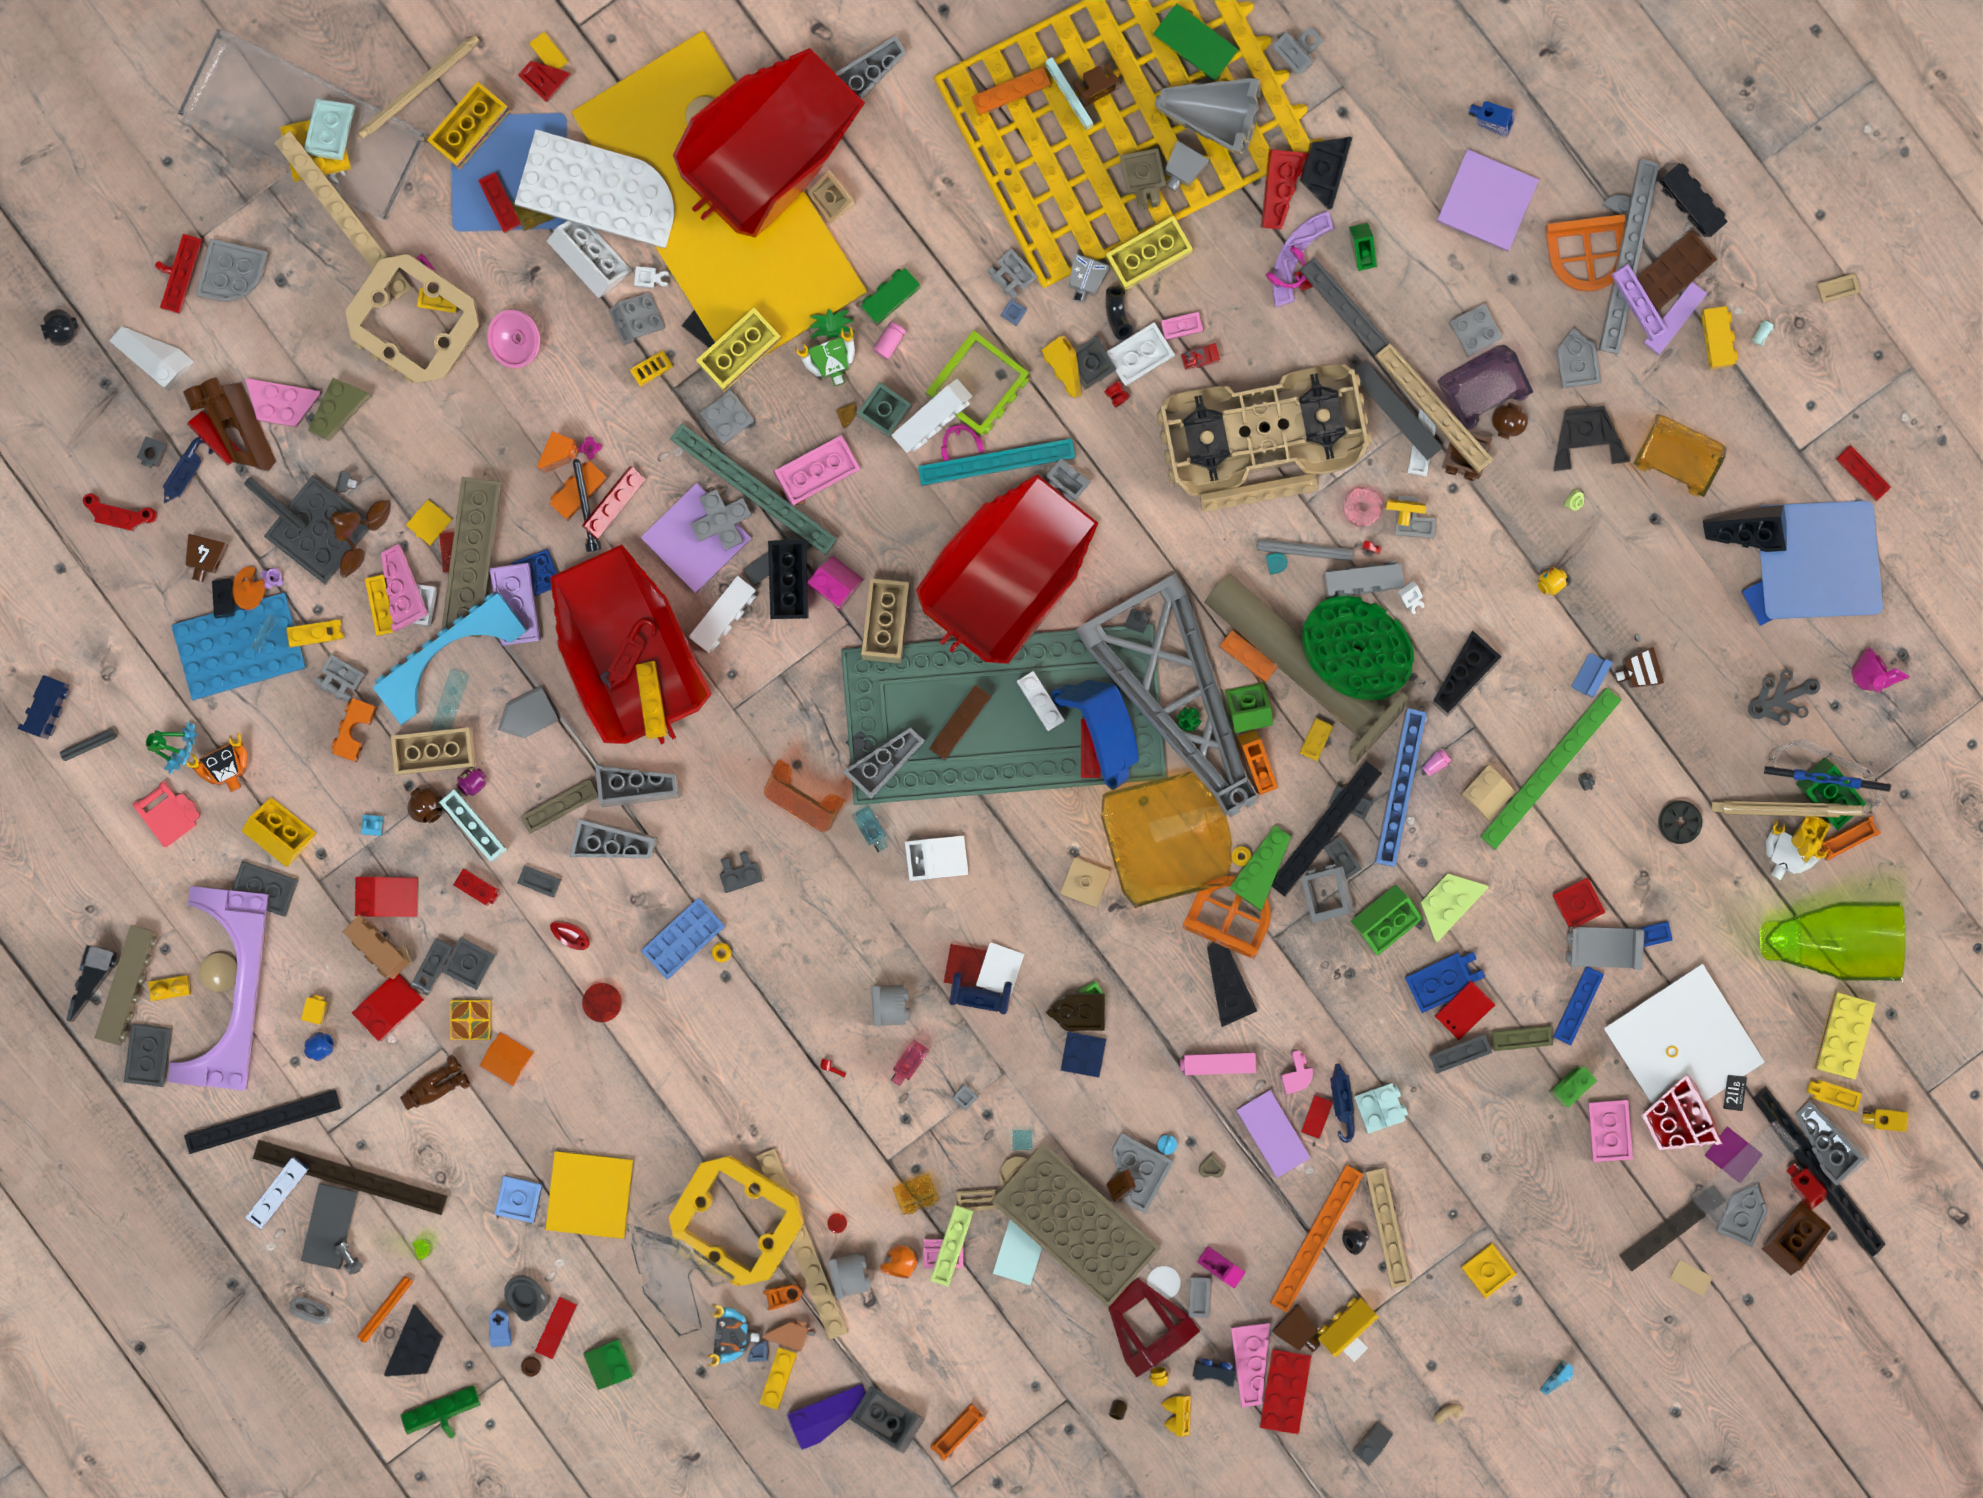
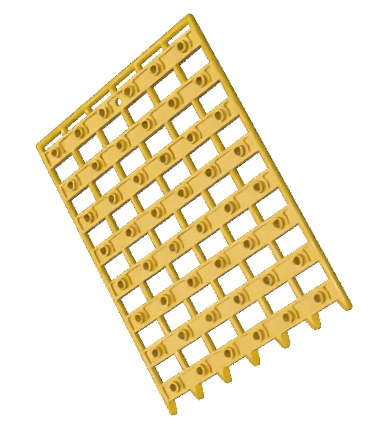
M1082 0L934 76V81L1026 259L1033 272L1037 275V280L1042 288H1046L1071 275L1072 266L1068 267L1055 239L1072 232L1084 257L1099 261L1105 258L1106 253L1174 216L1176 221L1266 176L1270 148L1263 133L1279 126L1292 152L1307 153L1310 143L1324 141L1322 138L1308 139L1299 121L1306 114L1307 106L1305 104H1290L1281 87L1289 78V72L1287 70L1273 71L1263 51L1271 44V37L1267 35L1255 37L1245 18L1253 10L1252 2L1237 3L1236 0H1213L1221 16L1205 25L1210 29H1214L1224 23L1226 24L1239 49L1230 63L1243 57L1253 78L1260 80V91L1275 118L1260 127L1256 123L1252 139L1247 148L1258 171L1242 179L1228 153L1229 150L1195 132L1206 153L1203 156L1209 159L1223 189L1207 197L1198 178L1189 187L1180 184L1179 187L1189 206L1172 214L1159 190L1160 205L1151 208L1150 199H1147V210L1155 224L1139 232L1124 204L1134 200L1136 196L1134 194H1126L1120 197L1106 170L1121 163L1120 155L1141 152L1156 144L1168 164L1174 146L1178 141L1175 135L1189 128H1185L1180 124L1171 128L1166 116L1155 107L1156 97L1160 95L1161 90L1153 93L1139 66L1156 58L1170 84L1166 88L1192 84L1206 76L1200 70L1188 76L1176 52L1153 36V33L1161 24L1156 14L1174 7L1176 3L1204 23L1192 0H1167L1153 8L1149 0H1126L1134 17L1120 25L1115 21L1105 0ZM1086 7L1100 35L1083 43L1069 15ZM1138 24L1152 52L1135 59L1122 32ZM1050 25L1053 27L1065 53L1053 59L1057 65L1069 59L1081 83L1084 81L1083 74L1096 67L1087 50L1104 42L1118 68L1113 73L1117 77L1122 76L1135 104L1119 111L1111 95L1108 94L1092 103L1101 121L1093 124V127L1089 130H1085L1046 67V60L1048 58L1035 33ZM1017 42L1031 69L1018 77L1044 67L1051 84L1050 87L1042 90L1048 105L1032 112L1024 97L1011 102L1006 107L1014 122L997 130L988 112L980 116L978 115L971 98L978 94L965 68L982 60L995 86L1015 79L1000 51ZM1228 67L1224 69L1215 82L1234 80ZM946 78L949 79L962 104L959 107H956L943 82ZM1075 90L1074 93H1075V95H1076L1077 98H1078L1079 95H1078V93H1077L1076 90ZM1139 110L1153 138L1136 145L1123 118ZM1053 111L1066 139L1049 146L1036 119ZM964 112H966L979 137L977 141L973 140L961 116ZM1105 127L1119 155L1102 163L1088 136ZM1018 128L1032 156L1015 164L1001 137ZM1070 145L1084 173L1067 181L1053 153ZM982 146L997 172L993 176L978 149ZM1036 163L1049 191L1032 198L1019 171ZM1010 169L1012 174L1007 176L1004 171ZM1166 174L1164 175L1165 183L1171 178ZM1000 180L1015 207L1012 210L1009 209L996 184ZM1086 180L1091 184L1102 206L1085 215L1072 190V187ZM1054 197L1067 225L1051 233L1037 205ZM1106 214L1120 241L1103 250L1089 222ZM1017 215L1020 216L1033 241L1030 244H1027L1014 219ZM1035 249H1037L1051 276L1047 279L1032 253Z

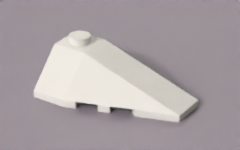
M123 326L109 340L168 391L194 363L179 348Z

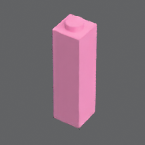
M1255 1053L1183 1055L1184 1059H1180V1071H1184V1075L1256 1073Z

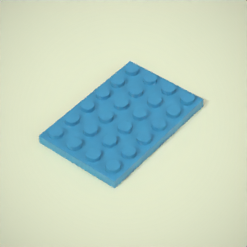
M286 593L264 598L252 610H243L236 606L234 607L235 616L215 619L214 613L171 625L193 701L306 669L301 647L289 648L286 628L294 627L295 625Z

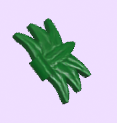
M828 309L826 316L811 315L810 317L817 319V321L812 323L809 329H819L810 338L814 339L818 336H826L827 339L839 337L842 328L843 332H850V327L844 326V324L852 323L853 320L843 317L849 310L833 314Z

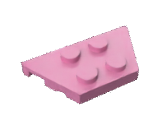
M246 378V384L258 421L297 427L304 415L309 412L316 399L321 396V391Z

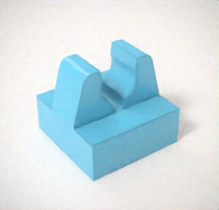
M363 815L361 834L382 836L383 816Z

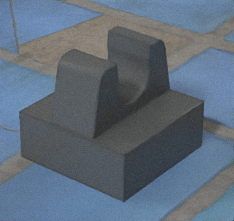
M341 471L335 491L343 493L346 492L347 488L356 489L358 481L349 479L351 473Z
M1132 608L1126 620L1125 628L1144 633L1150 620V613Z

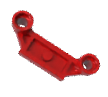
M86 494L83 497L84 506L95 517L94 522L134 532L135 527L144 523L152 524L157 519L156 511L149 507L135 512L100 503V498L95 494ZM92 498V502L88 504V500ZM149 512V516L145 518V513Z

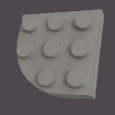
M210 239L196 295L221 302L235 301L247 296L257 287L263 276L268 252Z

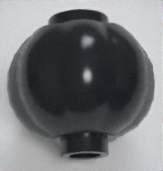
M61 309L48 312L43 318L45 324L40 325L45 340L50 339L51 343L57 346L69 344L75 337V329L79 328L76 318H71L66 311Z

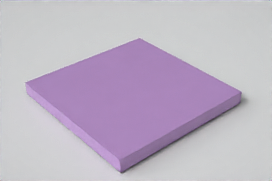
M1467 149L1437 222L1509 251L1539 179Z
M697 483L641 537L695 593L751 540L749 535L738 524H735L743 543L725 551L717 534L701 542L698 541L690 524L707 516L699 499L707 493Z

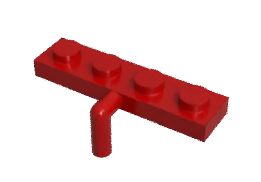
M183 234L173 267L166 266L160 261L155 263V267L160 272L170 275L160 305L161 309L180 314L203 242L202 239Z

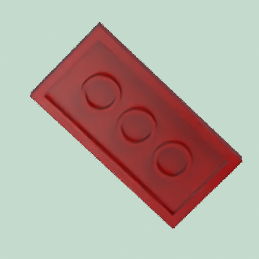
M1272 1349L1259 1428L1299 1435L1311 1355Z

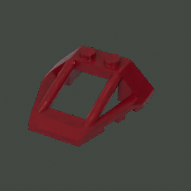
M1139 1278L1130 1283L1108 1307L1124 1360L1136 1378L1154 1368L1200 1332L1186 1312ZM1145 1298L1169 1330L1147 1347L1143 1345L1123 1316L1125 1312ZM1159 1302L1180 1320L1177 1324L1174 1325ZM1122 1329L1138 1350L1134 1355H1132Z

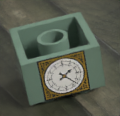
M879 382L858 411L857 416L890 439L912 408V404Z

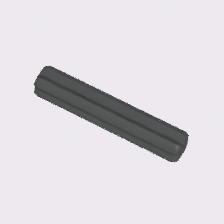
M113 729L106 730L60 752L63 761L70 760L116 739V734Z

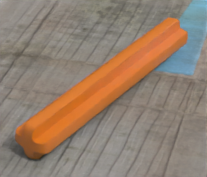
M404 1276L361 1330L357 1336L360 1341L364 1343L368 1341L413 1283L409 1277Z

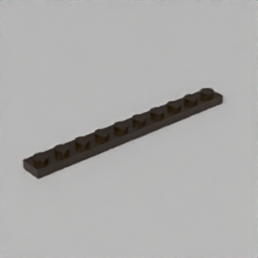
M258 1140L253 1155L255 1160L285 1168L292 1157L295 1156L309 1167L305 1175L435 1214H443L448 1198L447 1195L263 1140Z

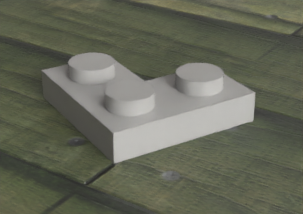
M1398 496L1397 500L1417 502L1418 497ZM1396 511L1395 536L1434 539L1436 518L1416 517L1417 513L1411 512L1409 526L1398 525L1399 511Z

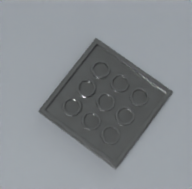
M312 475L287 506L294 515L305 523V528L298 532L279 516L264 537L326 585L340 568V562L344 553L351 550V546L346 540L339 541L336 539L334 526L330 524L332 514L336 511L342 513L357 512L361 520L365 521L367 518ZM359 523L349 537L356 547L368 533V524L363 525Z

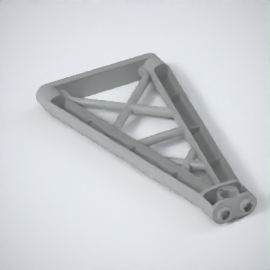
M1176 573L1075 629L1088 652L1214 795L1225 816L1229 814L1232 817L1241 812L1239 810L1240 807L1246 805L1248 808L1257 803L1256 798L1259 796L1247 777L1188 593ZM1160 592L1165 602L1152 647L1105 634L1101 624ZM1171 606L1189 658L1160 650ZM1107 643L1150 655L1143 684L1140 683ZM1157 658L1192 667L1198 688L1162 708L1148 692ZM1201 696L1208 716L1203 737L1182 731L1168 714ZM1212 731H1213L1215 740H1211V739H1210V738H1211ZM1194 743L1201 744L1200 749H1198L1194 745ZM1208 747L1219 750L1230 785L1207 760L1206 753ZM1234 793L1241 795L1240 803L1233 800Z

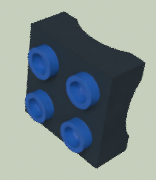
M1200 1358V1361L1195 1360L1193 1377L1194 1380L1198 1381L1215 1379L1223 1382L1226 1386L1234 1387L1236 1370L1232 1368L1233 1366L1230 1363L1220 1362L1217 1365L1213 1364L1212 1360Z

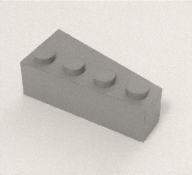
M894 36L837 71L836 74L863 99L906 54V51L897 36Z
M582 817L578 820L569 857L651 858L654 854L658 837Z

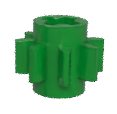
M1184 707L1176 716L1180 719L1178 725L1184 731L1191 730L1193 732L1202 723L1199 719L1201 714L1195 708Z

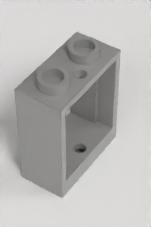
M1336 864L1324 867L1325 871L1319 873L1318 869L1307 871V876L1301 877L1312 923L1354 913L1343 867L1337 868ZM1335 874L1343 907L1318 913L1310 880Z

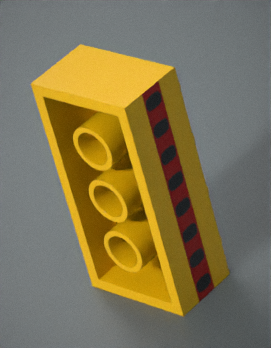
M477 81L430 135L427 141L430 146L460 170L509 114L510 110L507 105Z

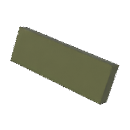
M1551 1026L1492 1031L1494 1051L1553 1045Z

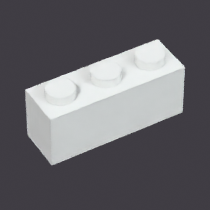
M1034 671L1017 681V685L1047 732L1065 722Z

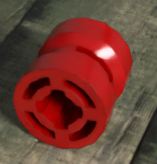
M1117 381L1104 391L1105 395L1111 398L1112 405L1115 408L1131 397L1128 392L1123 390V385L1120 381Z

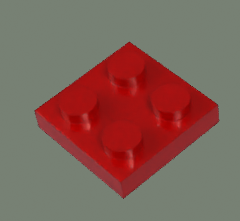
M1588 877L1552 895L1569 930L1570 927H1578L1606 913Z

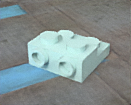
M1392 1083L1354 1096L1368 1134L1406 1121L1407 1110L1404 1104L1400 1105L1398 1097H1401L1397 1086L1393 1087Z

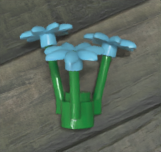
M187 722L186 728H183L182 732H161L155 730L154 733L148 735L146 739L148 751H152L166 759L168 764L164 767V770L169 769V774L174 769L179 770V765L186 764L189 752L192 749L191 745L195 744L193 737L197 736V733L194 732L195 724L191 725L190 722ZM163 736L182 737V741H186L184 749L166 745L167 740ZM160 750L172 751V756H168Z

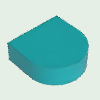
M1274 553L1265 556L1270 575L1283 572L1286 569L1287 558L1283 554Z

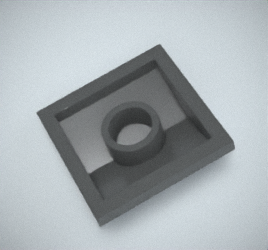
M1098 336L1075 349L1080 382L1085 390L1117 370Z

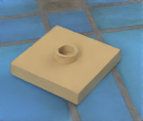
M1074 857L1060 894L1097 908L1111 871Z

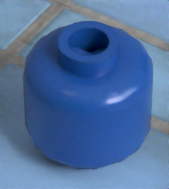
M317 1032L305 1041L304 1053L309 1059L321 1061L333 1052L334 1041L329 1034Z

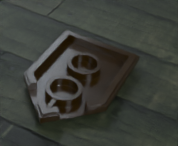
M1064 994L1045 1013L1053 1018L1065 1031H1105V994Z

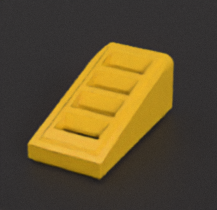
M662 350L631 368L630 372L641 388L673 368V365ZM661 357V359L666 365L665 367L661 366V364L657 360L658 358ZM652 362H655L659 368L658 371H655L651 365ZM648 366L652 374L649 375L644 367ZM641 370L646 378L642 379L638 371Z

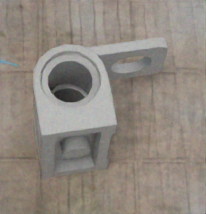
M1310 27L1297 40L1289 32H1286L1272 46L1297 74H1302L1315 62L1310 54L1323 42V38L1314 28ZM1309 34L1316 37V43L1312 46L1307 45L1305 42V38Z

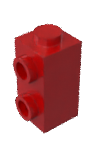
M464 868L453 886L486 906H489L490 903L493 905L499 896L497 894L499 889Z

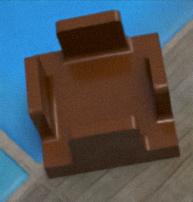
M1108 63L1104 65V70L1109 78L1105 76L1101 67L1097 66L1083 74L1084 81L1082 85L1085 91H1083L1077 80L1073 82V86L1084 108L1118 89L1119 79L1113 73Z

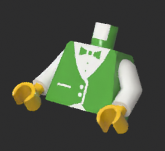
M851 327L849 334H844L842 328V337L809 349L802 343L804 346L802 351H798L797 347H795V351L800 356L806 369L815 376H822L823 379L831 377L834 386L844 384L845 380L842 373L849 370L848 366L853 363L855 346L852 338L853 330Z

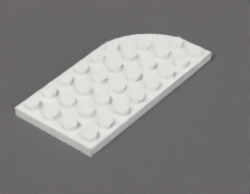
M535 130L514 203L515 206L666 249L674 219V204L666 182L653 167L636 158Z

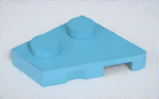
M1562 1360L1540 1391L1547 1395L1562 1385L1564 1381L1567 1383L1574 1374L1572 1372L1574 1368Z

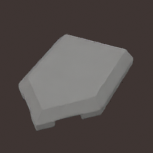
M1572 328L1556 350L1562 388L1601 383L1595 343Z
M542 686L506 703L498 730L526 738L559 721Z
M1758 1185L1731 1194L1716 1229L1717 1232L1753 1247L1768 1212Z

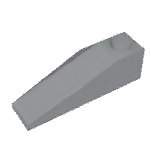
M1809 1101L1796 1113L1802 1129L1812 1145V1150L1820 1162L1822 1171L1836 1186L1854 1174L1870 1159L1812 1101Z

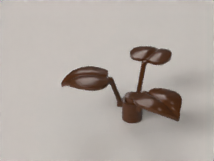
M381 500L374 503L369 508L366 516L367 520L365 521L361 520L357 512L342 513L336 511L332 514L330 524L334 526L336 539L339 541L346 540L351 546V550L344 553L340 562L341 577L344 578L353 574L359 569L364 560V551L360 548L356 549V546L349 537L359 523L363 525L368 524V529L371 531L381 528L390 514L391 503L389 500Z

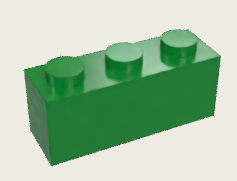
M906 268L896 270L891 275L892 279L888 283L884 281L876 288L877 292L873 296L869 294L862 300L861 309L876 326L921 288V285Z

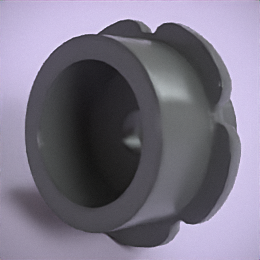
M1584 772L1578 777L1579 783L1584 791L1593 790L1595 780L1591 774Z

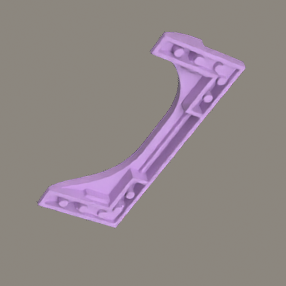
M190 886L188 906H193L209 913L229 933L237 955V975L232 1016L222 1039L209 1052L197 1059L187 1062H170L168 1082L247 1090L269 894Z

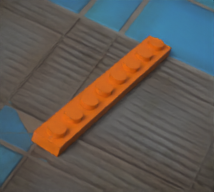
M1345 1165L1270 1304L1286 1313L1289 1312L1364 1174Z

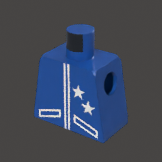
M1484 101L1482 107L1472 104L1468 115L1477 118L1480 127L1504 137H1508L1515 120L1512 109Z

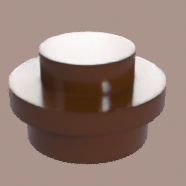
M527 1357L521 1364V1370L526 1376L533 1377L540 1372L541 1363L535 1357Z

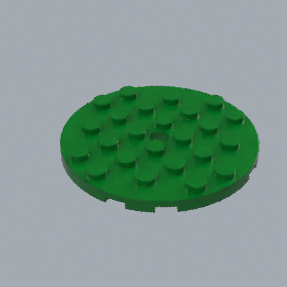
M1338 596L1319 603L1310 612L1302 628L1301 640L1309 665L1328 686L1341 694L1355 699L1380 700L1398 692L1412 673L1414 651L1407 632L1397 619L1393 620L1386 614L1387 610L1375 603L1369 604L1364 602L1359 597ZM1356 645L1362 649V652L1357 650L1356 648H1353V646Z

